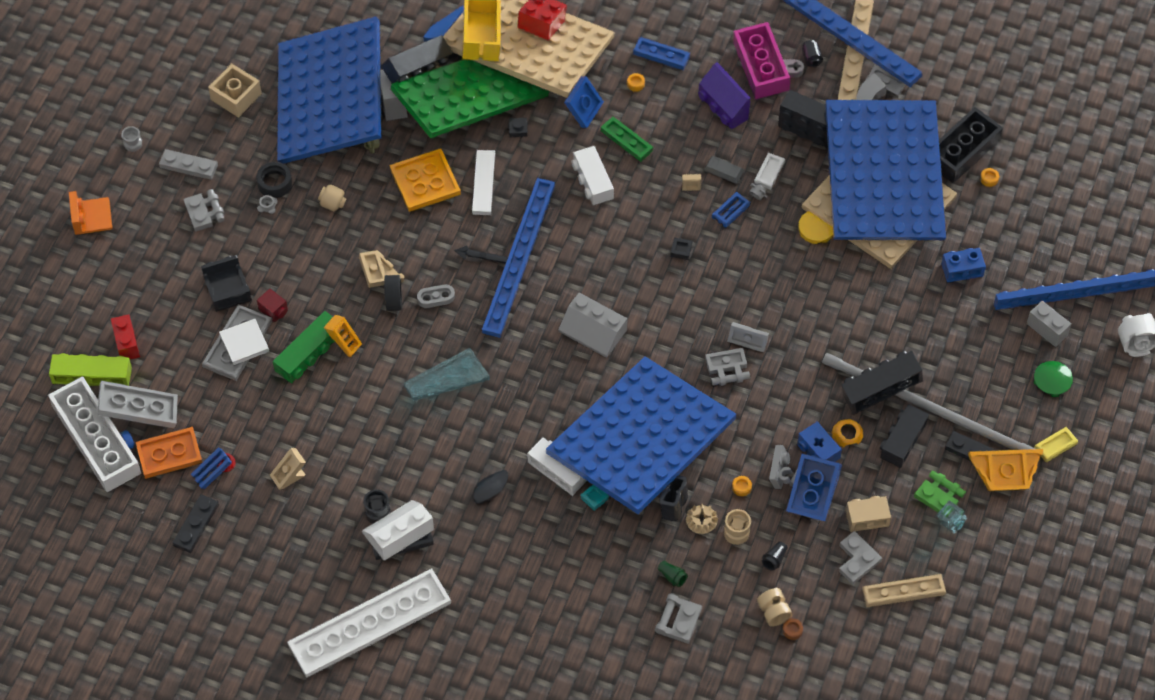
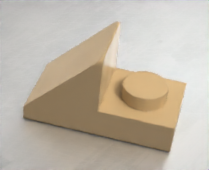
M290 448L271 472L270 477L279 490H282L305 476L301 468L306 462L296 448Z

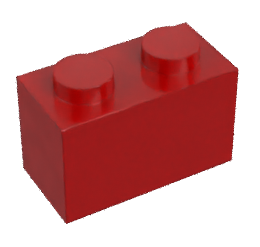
M130 314L111 318L119 356H124L130 360L140 358Z

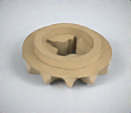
M703 504L699 506L694 505L692 509L688 510L686 515L687 526L698 534L711 532L718 522L716 511L711 506H704ZM701 513H703L704 518H706L704 519L703 525L701 524L699 519Z

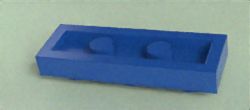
M642 37L639 38L633 51V55L683 71L690 58L689 52Z

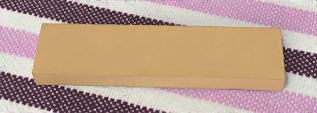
M941 574L862 587L866 607L946 594Z

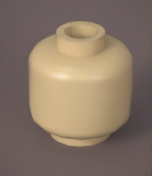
M333 185L323 186L318 197L320 206L333 212L337 211L339 207L343 208L347 199L344 197V190Z

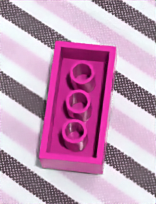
M766 22L735 30L734 46L755 99L789 91L790 76L769 23Z

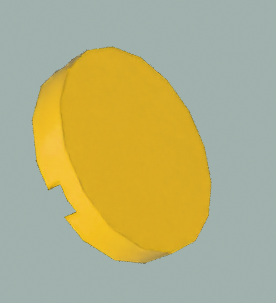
M808 211L801 216L798 226L799 233L807 242L812 244L825 243L833 237V227Z

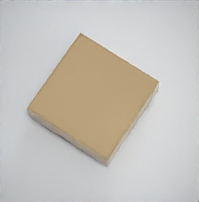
M701 174L682 175V190H701Z

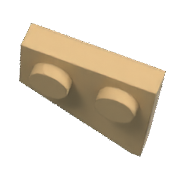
M378 250L359 253V260L369 288L384 285L385 275H400L401 282H404V275L396 272L393 269L394 265L386 260Z

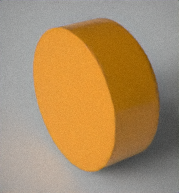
M638 73L631 74L627 78V87L634 92L641 91L645 87V78Z
M986 168L981 172L980 181L987 187H993L999 181V173L993 168Z
M738 476L733 480L732 490L736 495L747 496L751 492L752 482L748 477Z

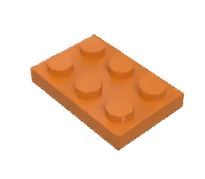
M193 427L136 442L145 479L203 463Z

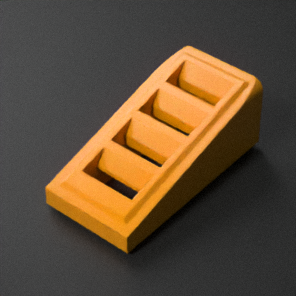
M335 315L325 325L324 328L348 357H351L362 345V342L345 317Z

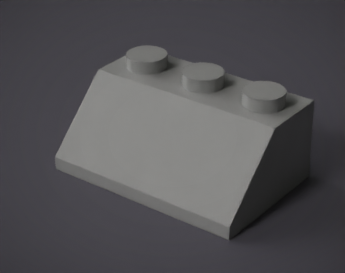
M578 293L568 306L558 332L607 358L627 331V318Z

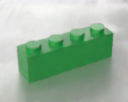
M324 311L273 360L274 371L292 384L303 375L309 366H313L317 358L321 354L326 353L330 345L335 342L324 328L333 316Z

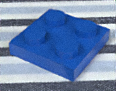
M581 76L564 103L581 128H587L604 101L587 76Z

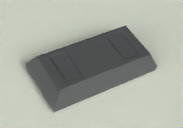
M711 156L703 171L737 184L744 169Z

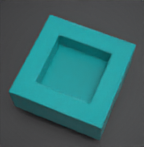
M592 485L581 494V499L595 511L609 499V495Z

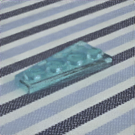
M468 348L403 384L410 397L415 401L490 380V376L471 348Z

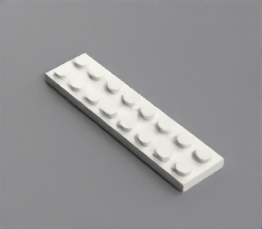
M431 568L288 641V646L307 678L451 604V600Z

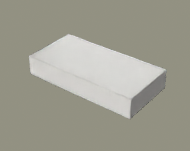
M768 153L754 180V184H760L764 188L771 190L785 163V159Z

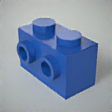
M980 248L947 252L943 254L941 263L947 283L983 277L986 268Z

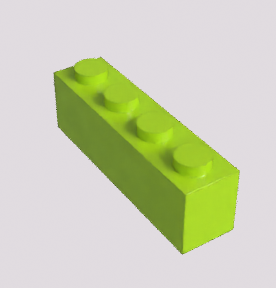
M52 354L49 376L52 384L67 385L83 376L89 386H99L101 381L129 386L132 366L130 359L124 356Z

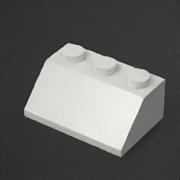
M411 500L362 530V533L382 559L386 560L433 531V518L421 503Z

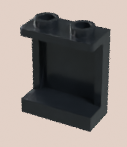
M237 255L228 256L215 262H208L201 266L203 277L216 312L252 301L250 289L246 284Z

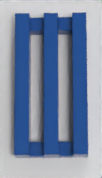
M736 192L712 214V218L714 220L717 219L719 224L722 223L723 227L727 228L750 206V201ZM739 199L725 214L720 216L734 201Z
M217 448L191 475L200 484L199 486L202 489H206L232 462L221 448ZM225 460L218 468L216 467L220 462ZM210 472H212V473L203 481V479H204Z

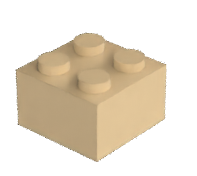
M233 64L208 87L211 100L237 117L262 94L260 81Z

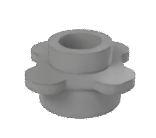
M750 184L752 188L749 193L758 200H761L763 197L767 198L766 189L762 185Z
M265 195L260 198V205L257 207V210L273 214L278 201L272 196Z

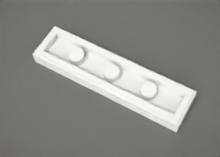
M477 150L472 215H491L495 151Z

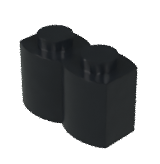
M678 475L666 486V490L661 494L660 507L662 519L676 522L680 518L682 506L688 499L686 477Z

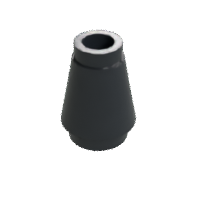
M781 541L777 542L762 556L763 566L771 571L778 569L788 549L787 545Z

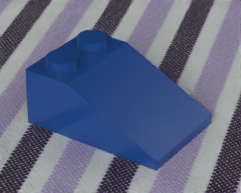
M801 453L786 511L826 521L842 464Z

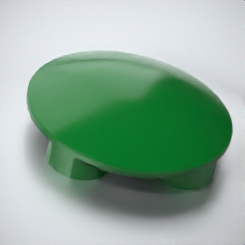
M1047 361L1040 364L1034 373V384L1052 397H1058L1060 394L1068 391L1073 382L1070 369L1057 361Z

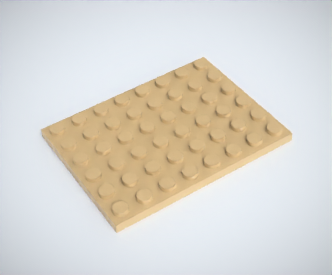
M501 0L499 61H485L482 58L473 61L566 98L580 77L587 74L614 38L615 32L566 13L565 22L549 41L517 28L519 10L528 0ZM463 13L443 36L452 52L461 56L463 50Z

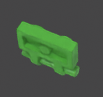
M932 470L929 477L935 481L930 483L925 480L915 492L914 498L945 518H948L959 502L954 496L958 495L963 498L966 491L960 488L961 485L946 479V476L942 473L938 474ZM939 486H944L945 488L949 489V492H944L939 488Z

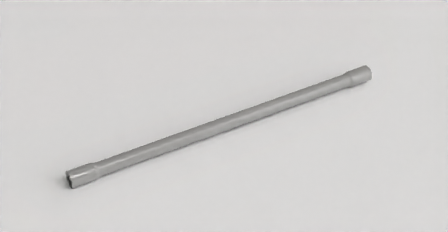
M829 353L825 354L822 361L823 364L854 377L861 375L864 371ZM907 390L895 395L1012 450L1035 449Z

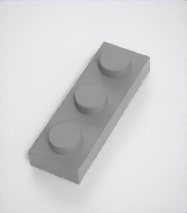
M165 149L159 166L163 169L212 180L218 163L214 160Z

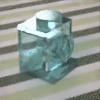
M950 500L937 514L942 525L953 533L961 529L967 519L964 514L965 511ZM951 510L952 512L949 514V516L945 517L947 513Z

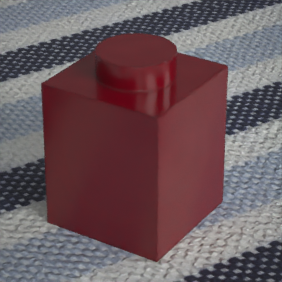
M271 288L257 299L258 310L264 315L271 317L274 323L278 319L283 318L288 311L286 300Z

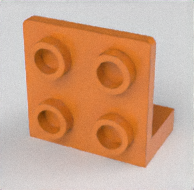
M76 191L69 192L71 221L75 235L112 230L110 200L108 197L82 201V198H78Z

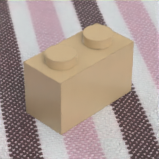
M873 496L864 500L853 499L847 502L845 512L850 532L889 527L891 514L886 496Z

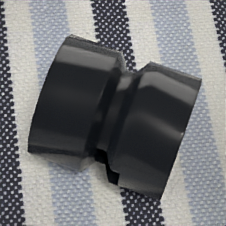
M374 489L365 495L363 501L365 516L370 523L373 524L391 513L389 497L384 491Z

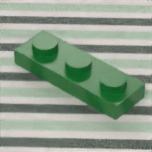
M611 117L601 126L600 131L640 162L653 152V146L615 117Z

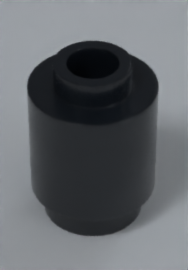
M815 40L805 41L802 45V53L806 65L810 67L819 66L823 61L819 44Z

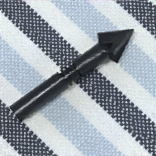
M468 246L454 250L464 260L466 257L506 264L508 259L507 256L470 250Z

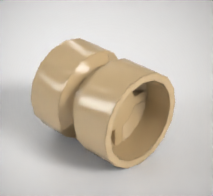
M735 509L730 511L725 518L724 536L731 544L740 545L749 538L751 518L746 511Z
M770 589L757 598L761 610L765 612L764 616L769 626H778L792 617L793 613L789 605L784 603L785 597L781 589Z

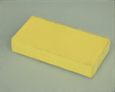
M1065 427L1036 444L1034 448L1043 449L1041 457L1047 463L1077 445L1078 440Z

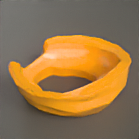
M843 419L833 426L832 438L841 447L855 443L859 444L863 439V429L856 421ZM846 424L852 425L856 430L855 438L846 439L841 433V428Z

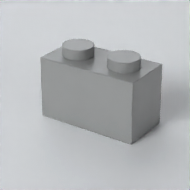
M1043 301L1030 311L1027 325L1055 347L1068 336L1071 323Z

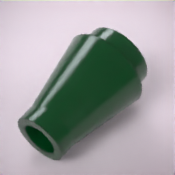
M665 560L658 566V571L664 575L672 586L681 587L688 578V574L685 573L684 569L672 565Z

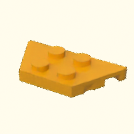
M1043 449L969 452L968 456L988 491L1027 490L1032 483V477L1037 470V463L1043 454Z

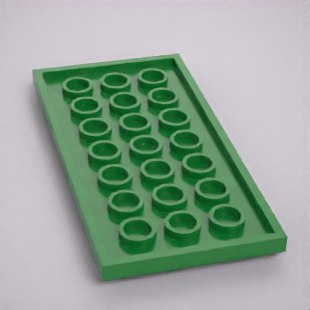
M463 59L419 74L406 81L393 83L390 88L430 138L548 97L550 92L469 59Z

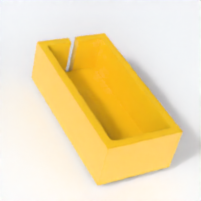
M464 0L462 59L479 60V58H482L485 61H499L501 0Z

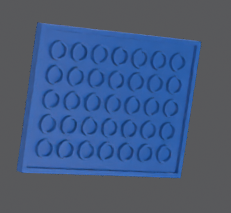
M377 16L279 43L278 162L284 164L381 138L380 20Z
M826 100L833 239L945 240L946 229L936 101Z
M645 356L546 448V454L633 512L639 514L736 419V413Z

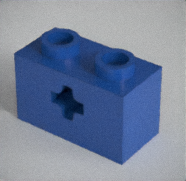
M818 421L799 433L798 446L801 451L806 452L809 456L832 462L840 459L842 449Z

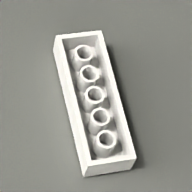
M83 376L48 395L53 409L106 492L142 474L138 461L111 419L107 416L97 415L98 399Z

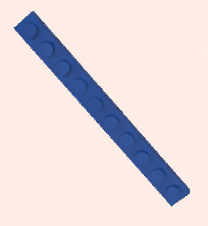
M783 0L907 86L911 87L922 77L920 70L817 0Z
M537 178L485 319L482 328L483 334L499 338L502 335L555 188V182Z
M1151 269L1140 273L1131 272L1120 276L1112 275L1106 278H1093L1086 281L1077 280L1066 284L1057 283L1052 286H1038L1032 289L1023 288L1012 292L1003 291L996 294L994 307L995 310L1039 304L1041 301L1047 303L1154 287L1155 270Z

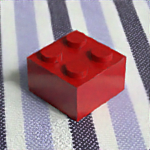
M528 0L519 10L517 28L549 41L565 22L567 5L557 0Z

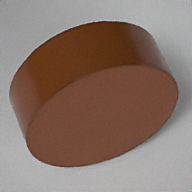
M791 618L785 621L783 624V634L786 638L796 640L802 636L803 624L798 619Z

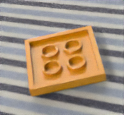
M441 148L389 165L409 212L461 195V190Z

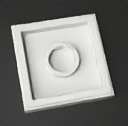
M256 319L219 332L233 365L269 352Z

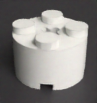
M1152 314L1128 315L1122 319L1123 322L1118 328V334L1124 351L1128 352L1132 357L1150 354V350L1155 347V319Z

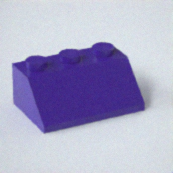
M716 62L699 83L698 95L702 101L709 105L711 111L720 117L722 123L732 130L749 119L751 98Z

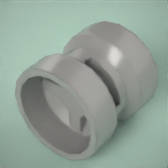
M133 126L126 127L121 133L125 149L131 152L139 150L142 146L139 130Z

